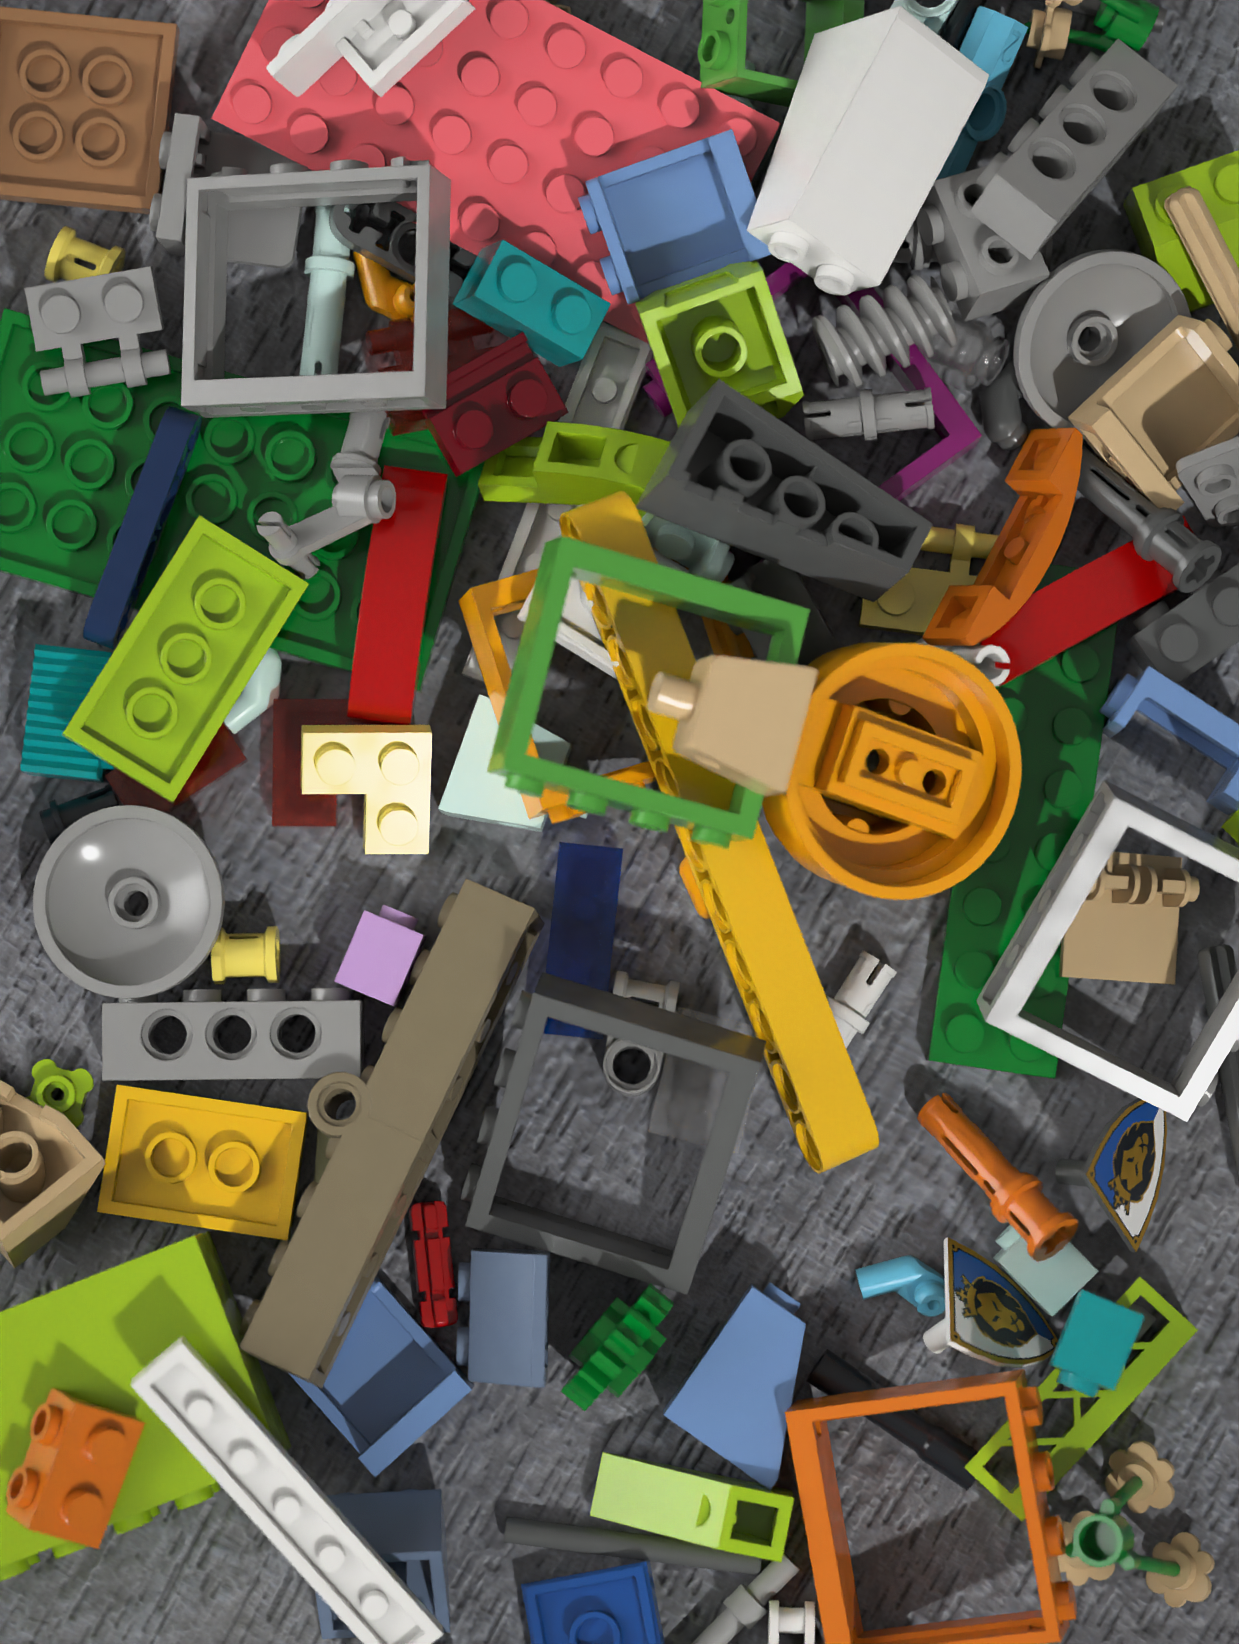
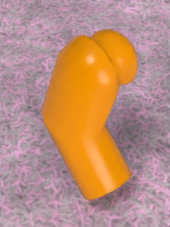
M375 244L377 247L384 250L382 244ZM353 251L356 269L367 306L371 310L398 323L414 322L415 282L412 285L391 276L390 270Z

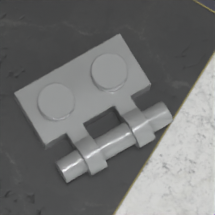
M153 266L24 288L36 352L62 348L64 367L40 371L45 396L69 392L71 398L91 395V388L122 382H126L128 388L147 385V378L171 374L167 349L143 353L139 335L164 330ZM113 338L119 339L121 357L86 363L83 344Z

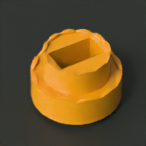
M859 643L837 648L812 661L807 667L816 669L818 672L786 792L764 796L762 801L766 820L774 835L790 855L807 870L833 883L877 898L891 900L922 898L946 890L967 878L983 864L1000 843L1014 814L1021 784L1022 761L1017 730L1012 715L996 687L981 671L962 657L938 647L917 643ZM875 749L879 755V764L874 771L869 772L866 767V757L870 751Z

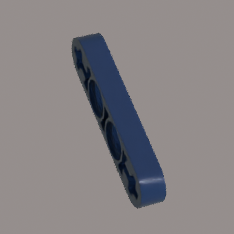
M169 406L165 411L90 606L83 630L84 639L113 650L116 649L121 641L194 451L201 429V416L174 406Z

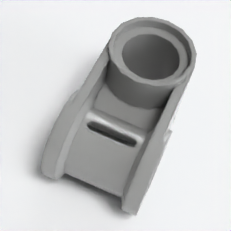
M617 970L613 994L635 1001L655 1004L659 1006L658 1008L675 1013L680 982L670 980L666 986L630 979L627 971ZM608 1036L603 1058V1075L607 1085L615 1093L625 1097H637L647 1093L656 1084L663 1052ZM627 1049H635L642 1052L648 1058L650 1072L642 1082L626 1084L615 1076L613 1062L620 1052Z

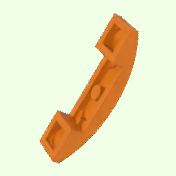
M1076 427L1031 429L1005 479V482L1019 495V498L974 584L949 585L922 637L930 646H974L1004 626L1036 589L1062 541L1076 497L1083 446V435Z

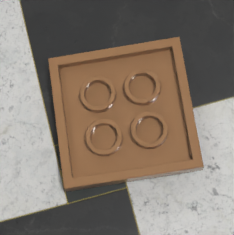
M0 6V200L150 214L154 194H162L164 169H161L159 166V149L164 131H169L180 33L178 25Z

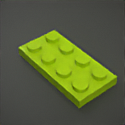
M199 515L62 733V736L173 803L309 583Z

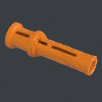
M943 1093L941 1097L939 1095L934 1096L922 1107L917 1117L918 1122L945 1148V1151L990 1198L992 1215L1001 1223H1009L1028 1243L1027 1253L1033 1260L1037 1262L1044 1261L1054 1256L1070 1242L1077 1231L1078 1220L1069 1212L1061 1213L1042 1192L1043 1184L1038 1177L1027 1172H1020L1013 1166L985 1133L969 1119L948 1093Z

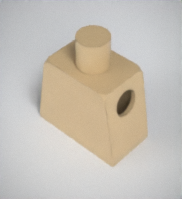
M712 655L696 661L690 681L659 672L651 686L647 708L649 711L679 720L673 741V750L676 753L757 794L769 796L785 793L818 670L797 665Z

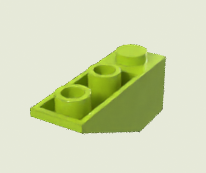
M603 1451L590 1516L718 1550L782 1563L794 1495L792 1490L773 1486L769 1490L760 1483Z

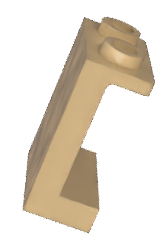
M1178 314L1067 418L1082 433L1083 438L1099 458L1118 475L1126 479L1131 486L1158 508L1165 507L1177 510L1185 503L1176 492L1183 485L1176 470L1177 461L1185 456L1230 440L1239 433V366L1227 352L1232 348V343L1224 331L1210 319L1200 321Z

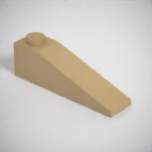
M0 1080V1252L16 1268L66 1228L106 1163L104 1158L64 1114L46 1104L44 1107L16 1093L14 1087Z

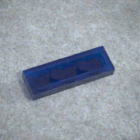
M559 842L546 973L609 992L623 848ZM550 1017L547 1019L543 1033L604 1040V1034Z

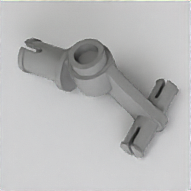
M385 411L350 412V420L341 452L333 456L330 464L339 483L334 487L332 493L333 507L291 526H288L277 512H267L259 518L258 522L261 525H257V531L269 542L268 549L270 554L281 565H289L299 578L309 579L318 572L319 569L315 566H320V561L312 552L371 523H379L381 519H389L393 515L396 506L395 488L391 481L382 480L380 476L382 470L377 464L385 432L391 420L390 417H386L387 413Z

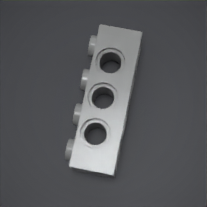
M1117 39L1101 58L1091 51L1068 81L1074 88L1070 91L1061 84L1038 113L1044 121L1039 124L1031 117L1007 147L1014 154L1008 158L1002 152H999L976 181L985 190L970 210V213L1030 260L1146 130L1178 86L1120 39Z
M349 988L311 989V1001H286L285 989H247V1002H222V990L197 989L183 990V1002H158V994L143 998H119V1003H102V1081L321 1079L335 1072H347L360 1078L365 1069V1003L361 1000H350ZM304 1015L312 1021L315 1027V1040L307 1050L295 1053L284 1045L282 1028L291 1017ZM174 1016L184 1024L187 1038L179 1051L167 1054L156 1045L154 1033L157 1025L163 1019ZM232 1016H240L245 1019L251 1029L249 1044L238 1053L227 1052L218 1040L220 1025Z

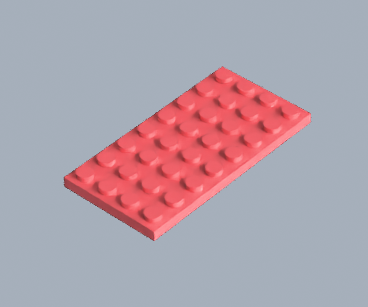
M268 0L211 119L300 165L308 167L312 171L330 170V163L337 160L363 161L368 163L369 168L390 167L393 158L403 156L409 161L429 160L430 165L451 179L450 242L478 255L482 248L502 239L609 302L611 305L603 321L648 344L649 342L635 305L636 302L628 305L624 292L612 295L600 263L601 258L610 255L602 231L590 234L578 200L579 197L589 194L585 181L732 129L751 182L781 124L714 88H701L702 82L544 0H469L475 7V10L382 97L367 85L344 56L302 95L296 97L276 81L267 71L266 67L278 55L280 48L289 38L302 33L325 11L330 0ZM417 201L397 202L417 213Z

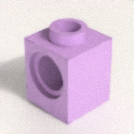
M386 905L382 906L379 916L364 910L334 982L391 1006L398 1007L410 979L413 966L427 939L423 934L414 931L418 919Z

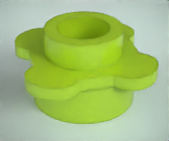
M51 1059L38 1061L32 1068V1076L35 1081L31 1095L26 1098L42 1107L46 1104L59 1111L78 1128L84 1121L82 1108L85 1105L87 1093L94 1087V1079L91 1073L83 1068H78L74 1071L59 1068L55 1061ZM56 1088H60L64 1092V1097L60 1101H56L52 1097V1092Z

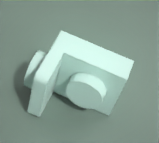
M648 512L642 517L641 520L653 548L657 549L663 556L689 568L690 574L722 583L731 569L735 555L728 551L730 545Z

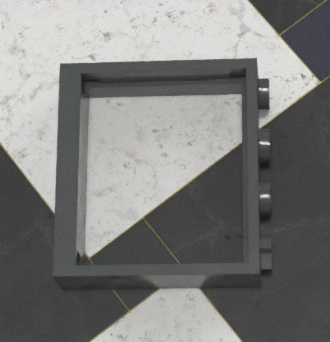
M542 972L534 994L522 990L517 1003L511 1027L523 1031L517 1051L505 1048L496 1074L494 1085L505 1088L500 1109L488 1106L479 1132L477 1143L488 1146L483 1166L471 1163L460 1200L472 1203L465 1226L688 1295L761 1065L766 1041ZM548 1017L729 1073L673 1250L495 1196Z

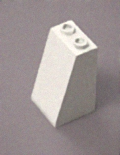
M901 6L814 34L747 231L766 244L773 256L797 266L814 279V283L818 288L829 294L844 296L851 292L879 286L981 96L989 74Z

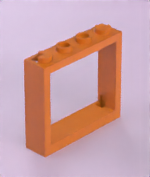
M1025 1369L799 1399L785 1411L825 1644H1048L1062 1641L1070 1626L1069 1620H1074L1077 1617L1076 1597L1071 1580L1062 1581L1058 1556L1065 1555L1064 1528L1059 1515L1050 1516L1046 1491L1054 1490L1053 1465L1048 1451L1039 1452L1035 1426L1043 1424L1042 1402L1037 1386L1028 1387ZM1004 1397L1041 1610L863 1631L827 1421Z

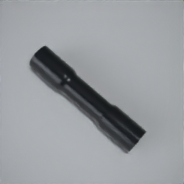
M828 1349L820 1357L806 1380L827 1396L880 1389L871 1378ZM912 1410L864 1416L915 1451L922 1461L966 1491L976 1481V1478L964 1466L978 1451L943 1427L931 1424Z

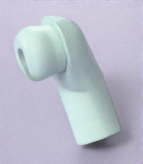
M268 649L224 720V723L234 735L274 705L280 695L282 662L278 652L274 649Z

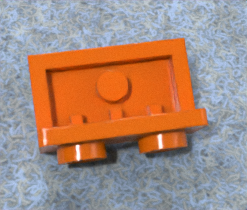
M52 1388L46 1403L41 1404L33 1416L30 1427L32 1441L23 1465L18 1467L10 1478L7 1488V1514L28 1530L99 1549L145 1423L135 1416L78 1400L65 1391Z

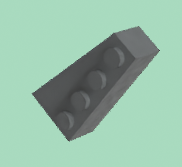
M720 379L687 412L636 505V508L872 602H875L909 573L933 525Z

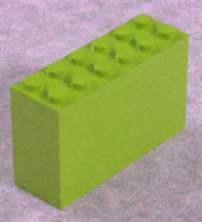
M209 1231L194 1235L0 1312V1581L31 1569V1565L41 1561L38 1553L51 1548L55 1559L88 1547L28 1530L6 1512L8 1505L7 1488L14 1471L23 1465L32 1441L30 1427L33 1416L39 1406L46 1403L52 1388L65 1391L78 1400L135 1416L145 1423L108 1525H113L116 1535L153 1521V1517L161 1514L159 1505L174 1500L179 1511L214 1497V1493L221 1490L216 1479L131 1386L132 1378L180 1337H185L286 1451L291 1447L258 1358L239 1348L244 1338L239 1332L243 1318Z

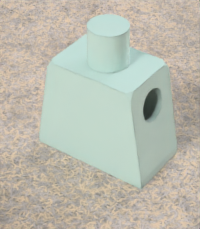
M479 694L438 809L442 814L451 817L542 832L548 814L529 819L521 794L516 790L504 787L505 777L487 773L498 730V723L490 698ZM534 723L532 737L539 758L566 766L571 752V744ZM588 813L581 815L579 817L586 819Z

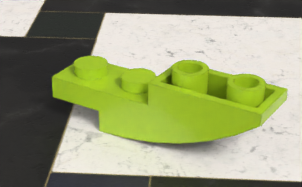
M548 421L543 437H526L487 459L478 486L484 501L582 505L615 492L624 491L630 496L636 506L671 442L615 428ZM637 508L642 519L647 512Z

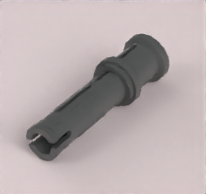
M1083 443L1077 490L1133 537L1135 550L1142 559L1147 561L1155 560L1173 576L1172 582L1174 586L1181 592L1188 593L1201 587L1213 575L1221 561L1222 551L1220 547L1213 541H1202L1184 526V518L1176 510L1156 507L1131 486L1126 479L1118 475L1093 454L1088 446Z

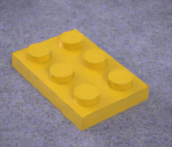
M117 1085L97 1212L288 1241L291 1235L309 1113Z

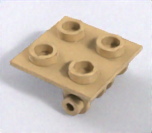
M1113 852L1061 940L1059 977L1175 985L1179 907H1184L1188 901L1194 902L1200 891L1198 878L1190 876L1186 869H1182V857Z

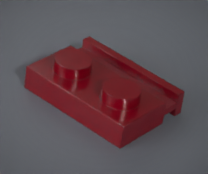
M524 332L519 333L447 374L446 409L421 410L426 419L424 421L456 477L545 427L548 421L554 422L569 413L538 357H534L526 343L528 339Z

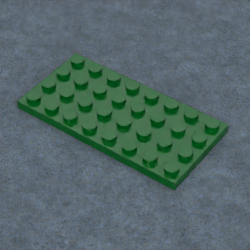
M4 308L0 320V572L94 599L165 411L169 406H174L196 414L181 406V358L169 355L171 374L147 378V385L128 388L126 382L93 387L91 388V395L71 398L70 393L65 392L45 396L40 371L64 367L62 348L36 352L30 316ZM108 339L83 344L86 363L121 357L118 340ZM142 348L143 353L153 351ZM224 371V379L247 378ZM350 412L215 418L201 416V429L194 451L135 604L134 611L139 612L199 515L296 575L289 565H281L272 557L268 549L269 542L257 531V525H261L258 520L265 513L273 511L280 514L285 523L291 526L333 507L332 493L334 487L339 483L330 464L333 456L341 452L350 420ZM391 419L389 427L386 429L377 461L382 470L381 478L384 465L448 474L440 535L436 543L419 658L420 670L416 692L421 693L479 497L480 489L478 482L485 461L456 477L429 429ZM373 523L312 552L320 561V566H315L319 570L313 577L302 579L309 583L269 648L283 654L352 673L357 626Z

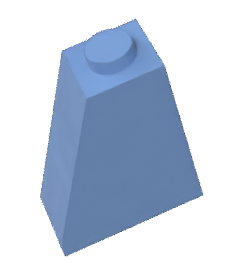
M769 1282L763 1292L750 1284L663 1410L664 1416L769 1490L772 1489L778 1480L787 1431L785 1411L792 1404L806 1323L795 1315L801 1303L771 1282Z

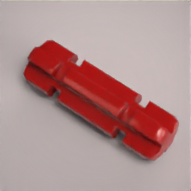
M442 1201L415 1203L409 1208L411 1231H417L418 1240H412L417 1292H424L425 1300L418 1301L420 1323L423 1327L427 1328L451 1326L457 1323L458 1310L456 1297L450 1298L449 1289L455 1288L450 1236L443 1237V1228L449 1227L447 1206Z

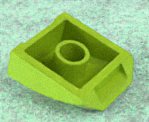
M757 260L729 264L724 268L664 289L656 290L635 303L678 427L681 425L687 412L719 379L777 419L784 417L803 397V389L763 269Z

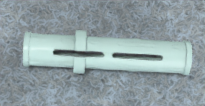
M332 205L315 206L316 221L313 254L311 257L306 258L304 274L310 277L299 376L316 375L318 370H321V375L338 374L346 285L348 281L354 278L355 264L349 261L350 248L341 244L331 232L329 213ZM345 207L343 213L351 218L349 229L353 231L356 209L351 210Z

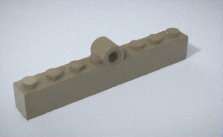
M466 879L459 894L452 892L442 906L437 922L441 931L432 950H423L413 966L410 984L414 987L404 1008L396 1007L385 1024L382 1042L386 1043L376 1065H368L360 1078L347 1072H335L324 1076L314 1085L308 1098V1113L313 1124L330 1139L325 1152V1157L329 1159V1162L319 1183L311 1182L301 1197L297 1209V1216L301 1220L291 1241L284 1240L272 1257L268 1274L273 1278L262 1301L255 1299L248 1307L242 1319L239 1332L244 1338L239 1346L240 1349L319 1388L323 1387L545 924L535 908ZM348 1100H356L354 1113L345 1120H336V1112L339 1106Z

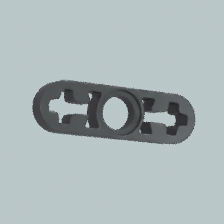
M397 202L364 203L370 207L367 218L382 228L389 224L390 217L400 222L389 234L385 243V249L383 250L375 245L382 237V233L366 226L358 234L349 229L351 218L343 213L346 207L354 210L359 204L333 205L331 207L329 226L331 232L341 244L412 283L415 282V266L406 263L401 258L398 243L404 233L416 231V224L413 222H416L417 213ZM450 242V250L454 251L455 255L449 260V264L465 271L474 263L477 255ZM449 271L448 299L450 304L454 302L463 284V279Z

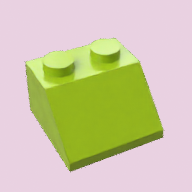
M1239 150L1133 187L1123 204L1142 256L1154 261L1172 276L1184 294L1190 313L1214 305V302L1164 207V202L1168 196L1181 188L1190 186L1197 189L1202 195L1239 268Z

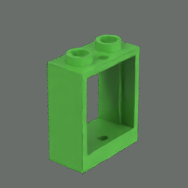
M703 0L702 38L698 46L701 88H714L723 94L789 107L798 80L745 69L748 0ZM800 0L806 2L804 63L814 34L864 18V0Z

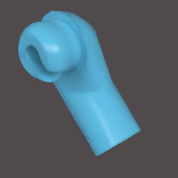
M902 1256L855 1269L863 1300L896 1292L917 1307V1311L924 1316L934 1317L945 1311L944 1277L914 1256Z

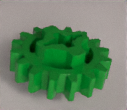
M651 1283L630 1306L617 1296L568 1355L580 1367L561 1389V1392L584 1412L605 1389L619 1398L667 1340L656 1327L666 1317L674 1303Z

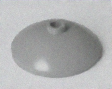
M1102 249L1080 254L1050 272L1049 277L1037 286L1028 299L1021 313L1014 338L1013 355L1016 378L1023 397L1035 414L1055 429L1075 427L1067 418L1177 315L1191 318L1187 301L1176 281L1154 261L1136 253L1118 249ZM1089 327L1090 337L1084 345L1079 346L1078 339L1083 329Z
M123 805L104 808L92 812L70 825L59 835L45 854L40 864L33 890V916L36 930L52 962L63 974L79 986L94 993L114 998L131 999L153 996L165 992L186 980L202 965L212 951L218 939L224 917L225 894L223 880L218 864L207 844L191 827L180 819L160 810L144 806ZM143 892L148 898V908L142 915L136 916L131 912L129 902L135 893Z

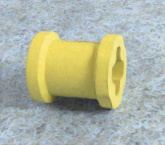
M64 226L52 245L46 262L44 276L49 281L57 282L60 278L68 281L120 272L123 269L126 251L118 246L108 250L78 238L75 229ZM79 258L94 264L96 268L91 270L75 263V259Z
M267 926L264 933L227 934L224 928L221 927L218 939L211 951V968L214 984H225L227 978L265 977L268 983H279L280 937L278 926Z

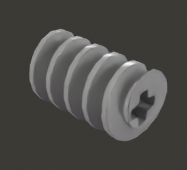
M913 275L907 280V298L896 286L889 285L883 290V307L873 296H863L859 301L860 318L849 306H839L836 309V328L823 315L813 318L812 330L826 368L837 387L839 386L838 376L845 374L856 388L863 386L862 366L869 364L880 378L887 376L886 356L890 354L904 368L909 367V346L916 344L927 358L934 356L933 336L940 334L951 348L958 346L957 331L952 313L945 296L933 276L930 278L931 288L920 276Z

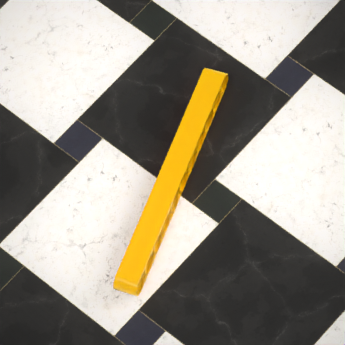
M615 492L560 515L559 524L562 536L658 564L638 510L626 492ZM579 580L588 601L594 602V605L591 607V613L605 649L608 651L611 661L619 662V665L617 667L613 666L661 793L729 811L735 782L676 753L673 750V741L679 720L649 711L647 708L650 689L659 672L690 681L693 667L696 663L676 608ZM757 821L753 839L731 841L728 850L713 845L695 843L690 840L693 830L674 825L756 1037L766 1041L763 1052L764 1058L798 1145L807 1163L816 1173L820 1174L879 1146V1135L875 1121L759 822Z

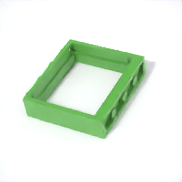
M560 536L546 542L487 773L505 777L504 787L516 790L519 794L542 798L544 788L568 795L566 806L583 812L605 815L607 806L630 812L628 823L644 829L666 833L669 823L691 829L693 831L690 840L702 845H713L728 850L731 841L753 839L764 795L757 794L735 783L729 811H724L526 754L571 578L601 585L772 636L766 662L797 664L810 609L565 536Z

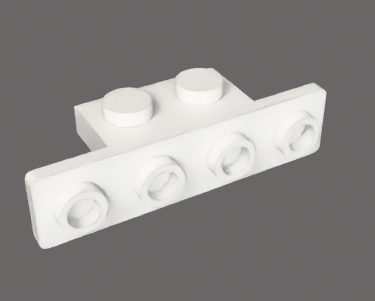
M330 0L325 11L302 33L292 36L282 45L278 55L267 65L266 69L276 81L298 97L344 56L367 85L382 97L473 12L475 7L469 0Z

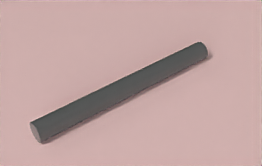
M507 1517L504 1543L643 1561L650 1560V1562L750 1575H759L762 1558L718 1550L676 1538L515 1517Z

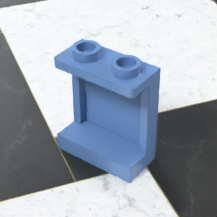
M732 129L587 180L585 183L589 194L578 198L590 234L602 231L610 255L601 258L600 263L612 295L624 292L628 305L640 301L656 290L664 289L724 268L729 264L749 260L751 262L771 255L768 246L747 231L757 200Z
M1150 666L1136 678L1127 673L1122 681L1119 680L1108 695L1107 701L1099 710L1100 713L1108 717L1102 729L1103 734L1112 738L1125 728L1135 711L1139 712L1225 768L1226 771L1206 802L1226 815L1239 810V724Z
M377 1275L323 1387L319 1388L290 1374L361 1454L358 1459L374 1477L390 1465L475 1386L471 1381H468V1377Z

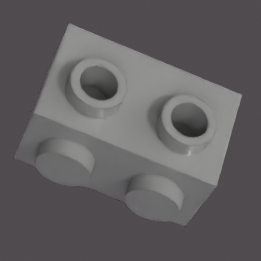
M986 167L936 180L917 215V226L920 236L925 244L933 246L941 265L940 278L943 290L950 301H956L964 321L1026 304L1037 286L1050 275L1040 250L1031 260L970 213V210L985 190L976 181Z

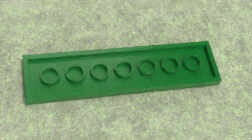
M1050 564L1033 593L1079 568ZM1118 622L1059 653L1053 659L1003 686H995L1012 715L1019 738L1022 761L1019 796L1010 824L992 854L972 874L950 888L927 1061L1050 1079L1056 1078L1058 1057L985 1022L976 1000L1094 798L1103 734L1102 729L1105 715L1100 713L1099 710L1105 704L1108 697ZM1060 942L1023 1005L1022 1010L1062 1029L1069 977H1059Z

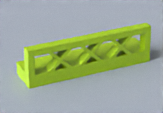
M1138 1277L1115 1303L1128 1309L1141 1296L1167 1321L1148 1342H1134L1131 1350H1141L1126 1366L1124 1365L1115 1390H1098L1097 1398L1081 1414L1080 1398L1090 1396L1073 1389L1072 1391H1053L1059 1384L1056 1381L1061 1370L1054 1368L1037 1387L1041 1402L1045 1399L1072 1398L1073 1424L1061 1437L1037 1438L1038 1445H1052L1048 1452L1053 1465L1054 1486L1198 1331L1196 1327L1141 1277ZM1007 1420L964 1468L1017 1518L1023 1521L1025 1513L1019 1482L1009 1492L983 1467L1001 1447L1013 1446L1012 1439H1009L1011 1433L1009 1421Z

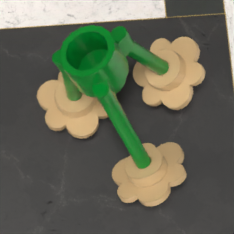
M1139 1440L1134 1442L1127 1451H1115L1109 1458V1465L1113 1471L1108 1474L1105 1480L1106 1491L1111 1498L1102 1501L1100 1513L1095 1514L1090 1511H1081L1072 1518L1071 1523L1062 1521L1066 1548L1065 1555L1058 1556L1060 1573L1066 1572L1067 1580H1071L1074 1586H1081L1088 1581L1089 1577L1099 1581L1108 1579L1115 1570V1564L1118 1563L1125 1570L1139 1569L1147 1571L1146 1584L1148 1588L1154 1593L1164 1594L1165 1602L1171 1607H1182L1187 1600L1197 1603L1204 1601L1211 1592V1580L1207 1574L1214 1568V1558L1210 1553L1201 1551L1199 1539L1191 1533L1181 1532L1172 1539L1171 1543L1160 1542L1155 1545L1152 1553L1153 1557L1140 1555L1132 1550L1134 1547L1132 1527L1120 1515L1121 1508L1126 1503L1129 1509L1137 1514L1144 1513L1150 1506L1162 1509L1171 1504L1175 1497L1174 1487L1169 1481L1175 1472L1173 1464L1168 1459H1159L1156 1448L1147 1441Z

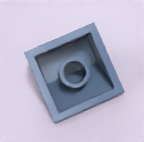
M474 1248L471 1250V1262H459L458 1301H470L469 1327L457 1328L456 1363L457 1366H468V1381L524 1387H545L548 1378L550 1252L532 1249Z
M407 1489L397 1492L326 1495L441 1623L443 1633L451 1632L446 1528L441 1489ZM315 1591L322 1639L357 1637Z

